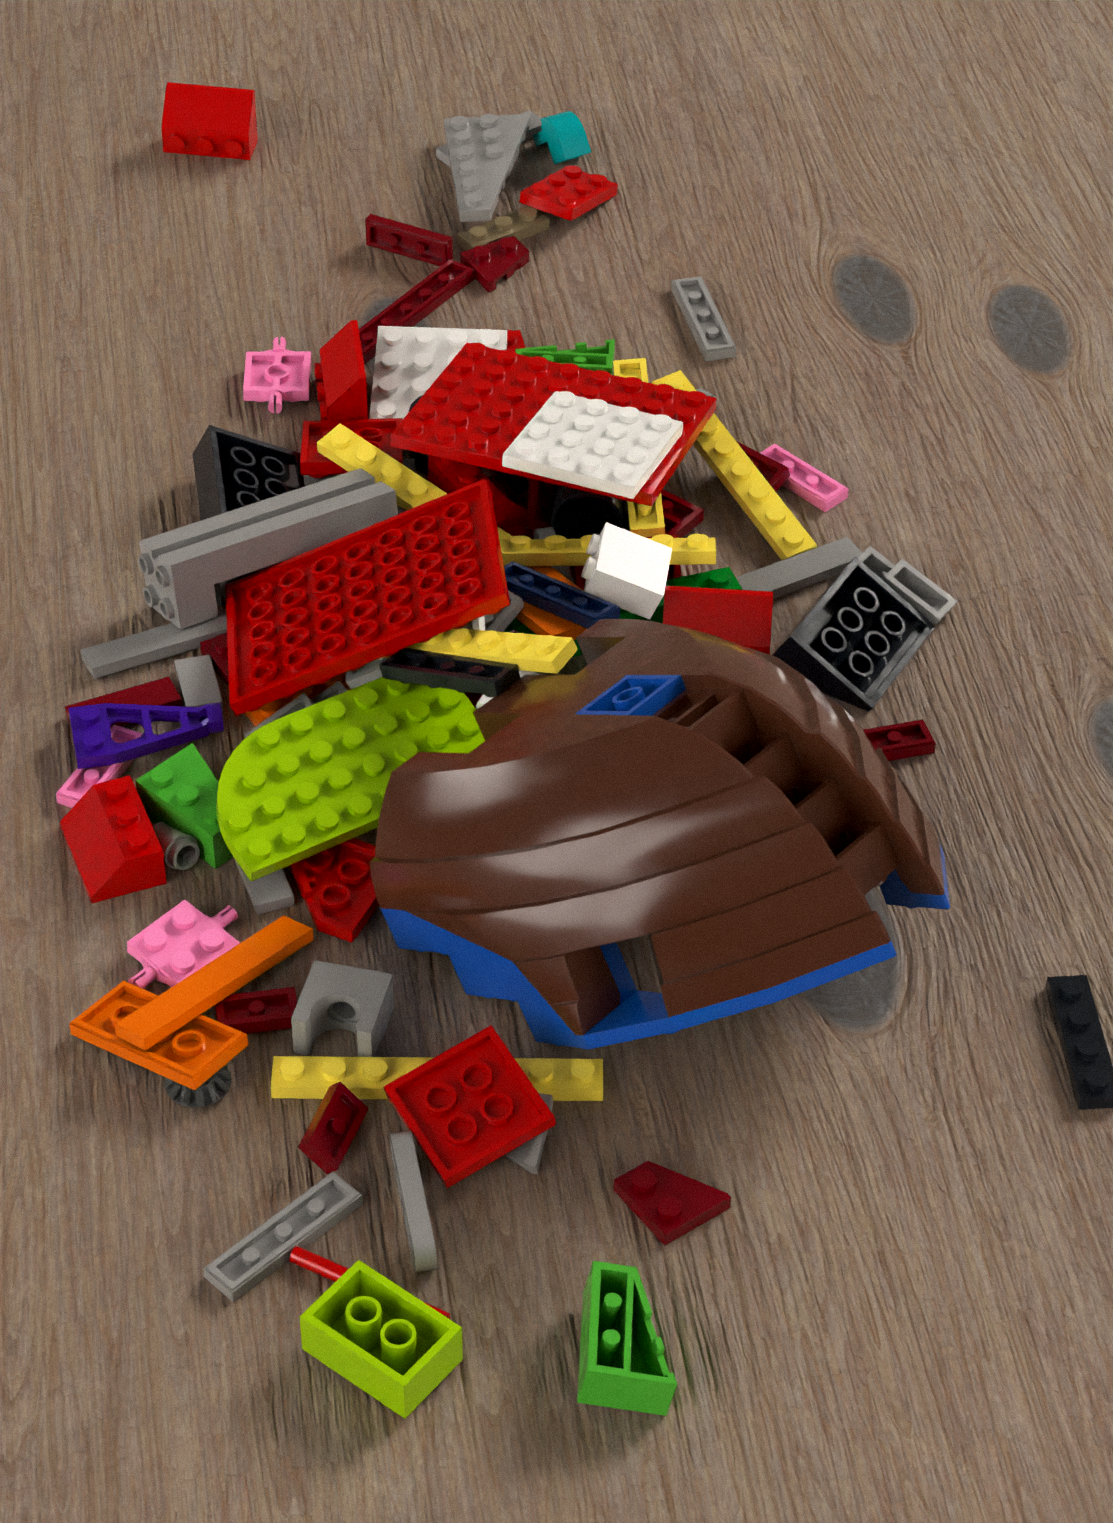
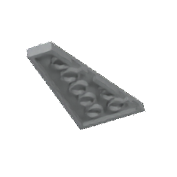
M485 114L481 117L455 116L451 119H444V132L460 222L491 220L499 201V193L504 190L505 179L512 171L519 154V146L524 142L526 130L531 126V114L499 116Z

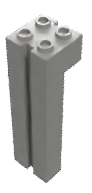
M359 468L139 541L141 555L138 556V564L145 578L146 587L143 588L144 599L149 607H153L166 620L172 622L179 629L218 617L214 584L291 559L398 515L396 492L382 481L375 483L374 476Z

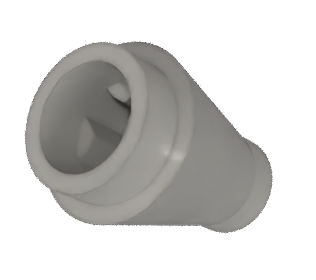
M164 822L156 823L153 826L163 849L164 861L170 868L186 870L197 862L200 849L197 840L193 836L172 828Z

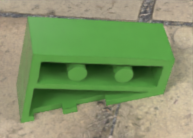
M615 339L605 340V346L587 348L586 342L575 343V349L557 351L556 345L515 350L520 355L529 357L540 356L548 361L561 364L572 363L579 368L593 371L604 370L614 375Z
M193 743L135 780L136 790L150 822L153 824L164 822L172 828L193 836L197 840L200 849L199 857L215 869L233 857L224 842L217 821L216 801L219 782Z
M599 1261L592 1262L583 1291L577 1403L666 1416L677 1387L674 1373H670L663 1355L665 1347L661 1337L656 1335L651 1320L653 1313L637 1267Z

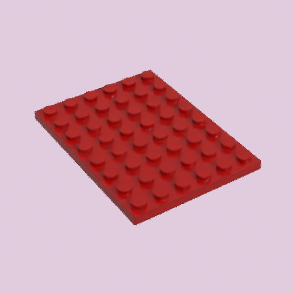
M466 343L391 433V446L652 506L716 410L717 398L706 396L699 391L688 392L674 389L667 384L656 385L642 382V380L636 377L624 378L615 376L604 370L593 371L579 368L572 363H556L540 356L529 357L517 354L512 350L488 348L481 343ZM555 391H568L575 396L591 400L601 399L608 404L620 407H634L641 412L653 415H667L671 419L683 422L682 435L634 499L502 466L503 453Z
M486 479L225 585L230 707L236 716L247 711H256L267 703L280 698L291 697L299 690L314 684H323L336 675L349 670L360 669L366 663L383 656H392L403 648L415 643L427 642L435 635L450 629L461 628L472 620L485 615L496 614L504 607L509 606L510 599L491 489Z

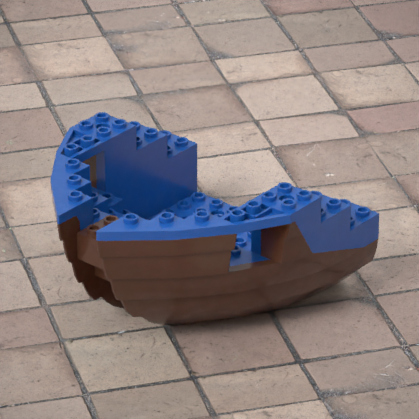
M600 619L577 636V642L587 663V666L577 674L524 675L498 697L495 696L474 711V717L485 742L470 753L418 752L392 771L378 822L375 858L370 861L375 895L398 948L448 955L467 995L506 999L512 1002L518 1001L536 1042L576 1047L583 1050L660 1034H673L685 1028L778 1002L895 957L897 955L883 922L877 911L871 910L865 898V895L874 887H880L887 905L905 906L910 909L922 907L948 910L950 908L945 856L932 826L904 781L901 783L882 749L880 747L876 750L874 749L860 725L843 707L823 695L816 685L778 657L746 648L696 629L636 619ZM654 933L651 935V940L664 983L660 986L662 993L636 989L616 942Z

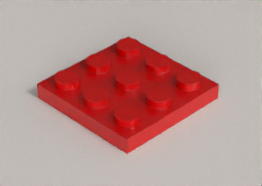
M403 418L303 421L300 455L301 475L322 478L328 474H344L348 472L320 454L317 450V442L339 423L403 464V449L391 446V433L401 423Z
M492 1025L383 1087L387 1098L408 1130L412 1132V1136L446 1188L556 1125L554 1115Z

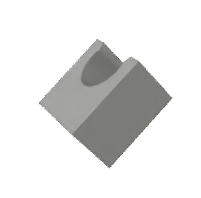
M314 960L291 1018L293 1053L308 1055L312 1051L313 1042L320 1034L332 1029H346L357 1035L358 1057H376L394 1009L393 974Z

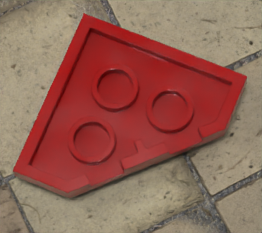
M352 838L289 865L317 931L353 943L379 906L370 869V861L375 858V845Z

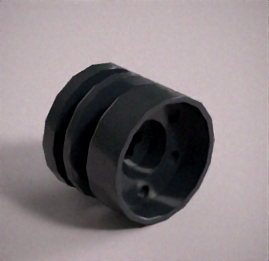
M554 484L551 526L556 535L564 536L566 539H581L585 535H593L594 533L599 535L606 522L622 528L624 500Z

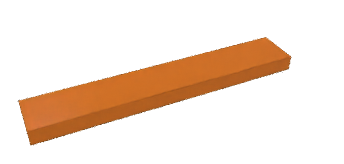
M283 915L115 1023L116 1036L146 1051L313 941V928Z

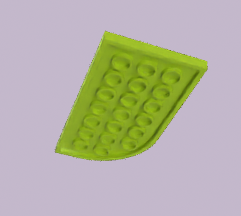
M380 677L260 727L247 736L234 749L220 775L216 813L219 829L225 844L248 879L252 882L378 828L382 803L392 771L418 752L470 753L485 742L473 714L477 709L464 693L453 689L430 688L428 685L416 683L404 684L397 680Z

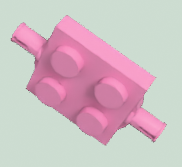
M278 337L274 338L273 350L246 352L243 384L244 401H269L268 410L273 414L275 405L276 413L282 411V401H309L311 351L295 352L286 350L287 342L283 337H280V345Z
M184 899L127 941V952L137 959L144 968L135 976L129 978L128 982L142 989L154 980L173 987L240 944L238 940L224 930L226 926L238 919L236 910L234 908L231 909V906L227 905L214 917H209Z

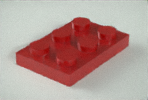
M569 165L522 190L519 203L572 221L616 196L618 184L607 180V177L603 175H591L583 172L577 166Z

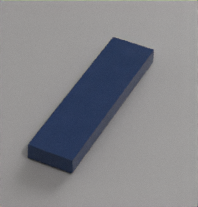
M512 561L504 566L508 591L519 596L528 604L586 629L600 619L620 618V606L516 562Z

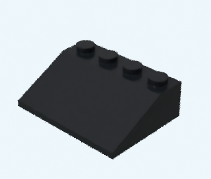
M212 425L208 426L192 454L201 520L305 487L304 475L300 473L301 453ZM289 465H295L299 484L298 488L284 484V482L290 479Z
M855 557L831 582L772 656L778 657L816 685L822 693L869 712L935 626Z

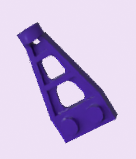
M220 702L205 704L201 707L103 703L68 708L78 769L122 763L207 737L209 733L224 732ZM153 721L180 722L181 728L155 735L153 734L151 723ZM116 722L138 723L143 727L144 733L137 739L117 743L112 740L110 726Z

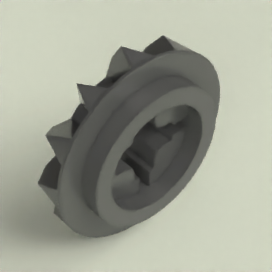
M226 1065L223 1066L196 1090L166 1078L164 1079L165 1089L168 1096L180 1105L192 1108L206 1107L218 1102L227 1094L231 1086V1071L227 1069Z

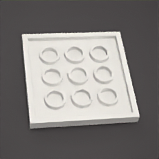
M378 326L369 419H404L409 413L411 404L418 397L425 394L466 343H481L488 348L507 350V330Z
M555 391L503 453L502 466L634 499L682 435L683 422L671 419L667 415H653L641 412L634 407H620L608 404L601 399L591 400L575 396L568 391Z

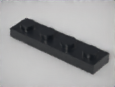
M410 648L399 650L379 665L384 679L397 680L404 684L428 685L430 688L453 689L460 693L484 694L487 697H498L521 678L516 664Z
M1087 975L1047 977L1045 988L1078 1110L1113 1108V1066Z

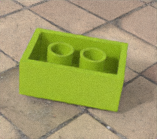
M359 1259L300 1315L302 1349L404 1419L463 1360L461 1326Z

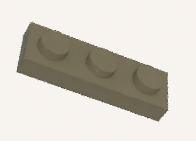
M525 206L520 210L499 216L494 220L457 233V244L466 251L476 246L499 241L505 237L515 236L520 241L548 230L550 219L538 209Z

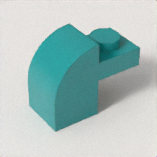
M571 111L541 118L542 131L532 135L535 146L548 143L554 165L591 153L584 127L579 118Z

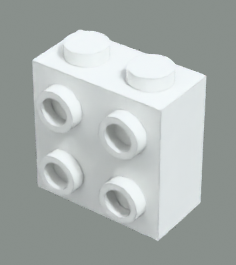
M606 522L599 535L595 533L592 535L587 547L586 554L591 555V557H588L581 577L586 579L584 591L616 604L621 609L651 619L664 596L672 548Z

